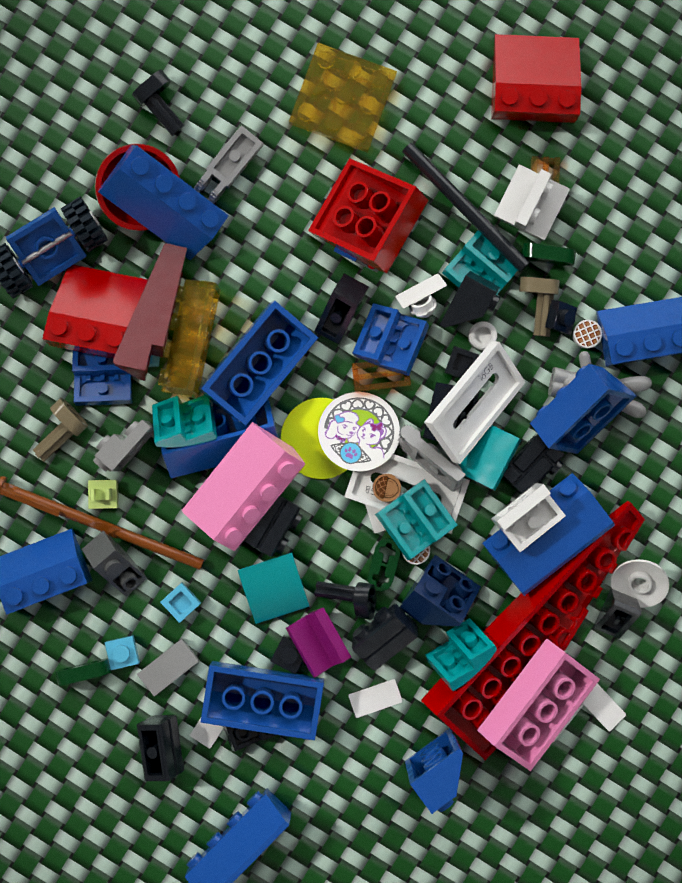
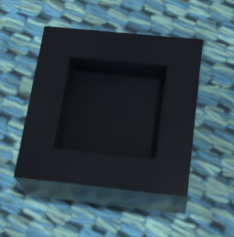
M551 300L545 328L561 334L571 335L576 319L577 307L562 301Z
M454 346L444 373L460 379L479 357V354Z
M283 635L270 661L296 674L303 659L292 639Z

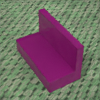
M324 607L310 612L286 627L288 634L313 678L330 667L351 658Z

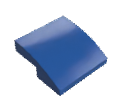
M373 303L352 354L377 366L409 376L429 324L421 319L401 315L398 309Z
M73 351L72 372L74 374V403L76 406L132 404V375L115 366L112 358Z

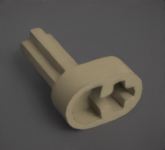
M520 277L519 292L537 294L533 335L550 337L551 330L545 328L551 300H554V295L559 293L560 280Z
M63 398L57 400L50 407L52 413L61 423L33 449L35 455L43 462L73 434L78 436L88 427L84 418Z

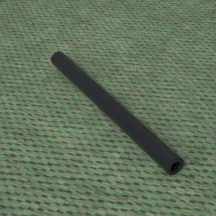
M412 142L409 143L402 153L519 272L526 268L530 262Z

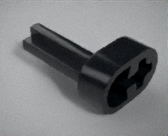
M160 69L138 86L132 93V96L141 107L146 105L170 135L174 136L185 125L159 95L171 83L169 77Z
M317 581L315 596L353 602L357 618L373 619L377 604L374 584L358 582L356 587Z

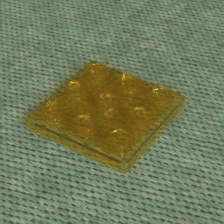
M317 43L289 119V124L368 153L397 71Z

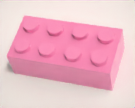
M546 639L477 731L500 751L531 771L600 679L550 640Z

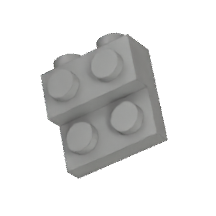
M145 420L140 422L134 421L124 432L127 436L126 438L118 434H113L111 437L106 435L96 447L99 451L95 455L94 463L105 472L107 470L110 472L121 471L154 434L153 424Z

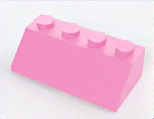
M252 422L182 509V512L214 541L235 551L304 467L305 462L292 446Z

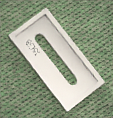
M491 341L424 422L454 463L460 464L526 383L500 342ZM492 374H494V385L489 387L467 414V418L463 419L458 427L454 429L453 423Z
M393 454L389 460L375 469L353 471L344 497L383 509L391 502L380 501L374 495L373 482L371 481L373 473L392 474L398 480L412 485H416L425 479L432 490L440 494L442 504L456 522L470 480L464 478L461 486L455 492H452L417 462Z

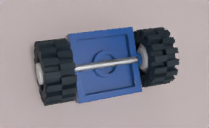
M81 196L61 208L63 215L70 225L69 227L54 207L6 236V240L14 252L6 243L0 245V283L13 299L33 287L32 281L24 268L28 270L37 285L40 286L87 257L76 240V236L88 252L108 241L98 220Z

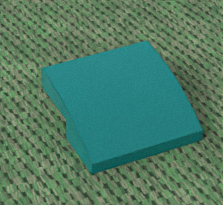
M477 231L443 270L442 274L457 287H460L465 275L471 271L499 286L498 294L518 270Z
M177 395L152 405L154 443L157 447H184L217 439L213 402L205 395L182 403Z
M491 425L464 460L457 464L461 467L462 472L466 474L465 477L495 491L521 439Z
M425 479L375 514L407 560L414 558L457 526L455 520Z
M293 553L237 570L256 624L310 607Z
M470 618L462 622L459 627L455 626L446 632L449 639L448 642L425 654L429 664L452 691H455L473 678L488 663L497 650L495 644Z

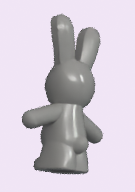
M583 351L579 354L581 368L592 364L588 352ZM553 367L548 395L556 397V393L562 387L567 386L576 377L577 372ZM646 376L618 379L633 392L648 390L652 385L651 379ZM634 400L622 410L624 413L635 418H643L646 415V408Z

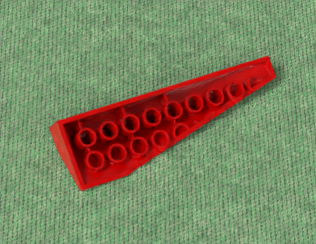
M626 501L609 515L615 526L524 596L521 593L485 629L483 633L495 644L497 650L488 663L473 678L455 691H452L443 679L440 678L421 699L439 719L484 760L495 751L496 747L477 731L546 639L563 651L566 650L589 612L586 609L593 597L597 599L603 589L600 585L608 572L612 574L618 565L616 563L617 557L621 551L627 550L645 521L644 517L631 502Z

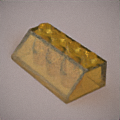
M185 280L184 286H179L176 302L180 303L178 314H173L170 324V330H173L174 334L172 342L167 341L164 358H168L166 369H161L158 385L162 386L161 391L164 393L191 399L198 398V388L202 381L221 292L217 283Z

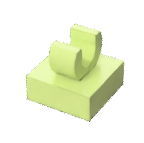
M88 480V509L118 508V480Z

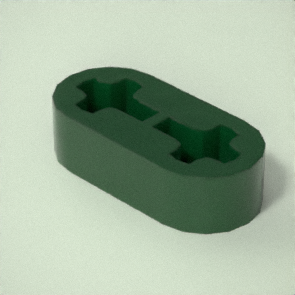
M524 243L522 255L528 261L574 266L576 250L537 243Z
M391 538L381 539L374 549L368 572L369 584H374L376 591L388 590L394 580L400 557V549ZM387 543H391V548L396 550L395 554L389 555L387 563H383L384 555L379 549L380 547H385ZM381 566L386 567L384 575L388 578V582H382L381 586H377L376 580L372 579L373 574H379Z
M108 658L60 669L55 671L58 686L100 677L111 673Z

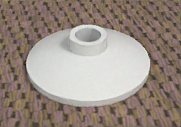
M630 560L615 569L611 579V587L614 590L636 598L640 608H645L660 603L666 597L669 591V579L666 572L651 561Z

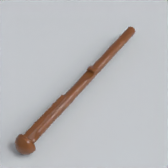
M0 476V496L4 495L58 517L60 515L98 531H105L110 537L122 539L200 570L204 562L202 558L7 483V477Z

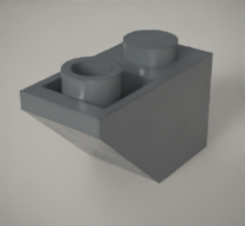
M102 531L82 548L93 569L125 596H128L147 579L146 575L124 549L105 531Z

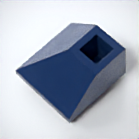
M434 555L407 593L400 608L422 625L459 627L481 586L437 555Z

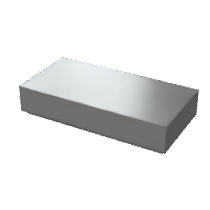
M182 638L138 672L137 675L152 695L156 696L200 660Z

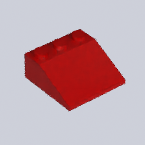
M495 34L491 119L575 123L580 116L581 110L579 38Z
M349 158L308 231L357 260L387 274L429 200L416 186Z
M78 265L70 266L65 272L49 310L42 339L53 347L114 359L148 279Z

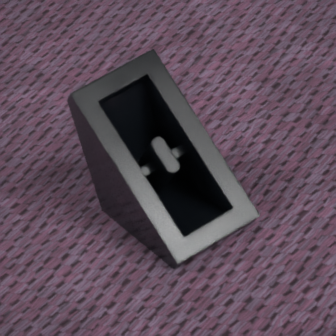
M611 588L593 628L620 639L641 616L642 610L638 600Z

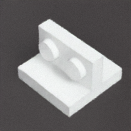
M519 164L494 217L545 241L570 188L551 180V173L541 169L538 174Z
M535 483L491 518L519 552L523 551L566 516L551 498V493L544 484Z

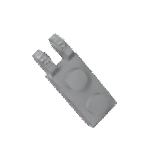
M241 125L208 165L205 174L198 181L194 189L199 193L204 191L211 179L215 177L220 183L210 193L208 198L214 204L222 196L226 188L229 189L264 146V143Z
M411 425L401 427L399 431L400 438H398L399 448H402L412 460L417 462L449 490L455 492L461 486L466 475L462 472L461 467L442 456L435 445L426 443L421 439L420 431L414 429Z

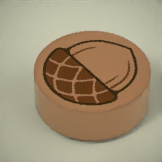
M382 474L375 479L373 493L380 501L391 502L400 495L401 484L394 475Z

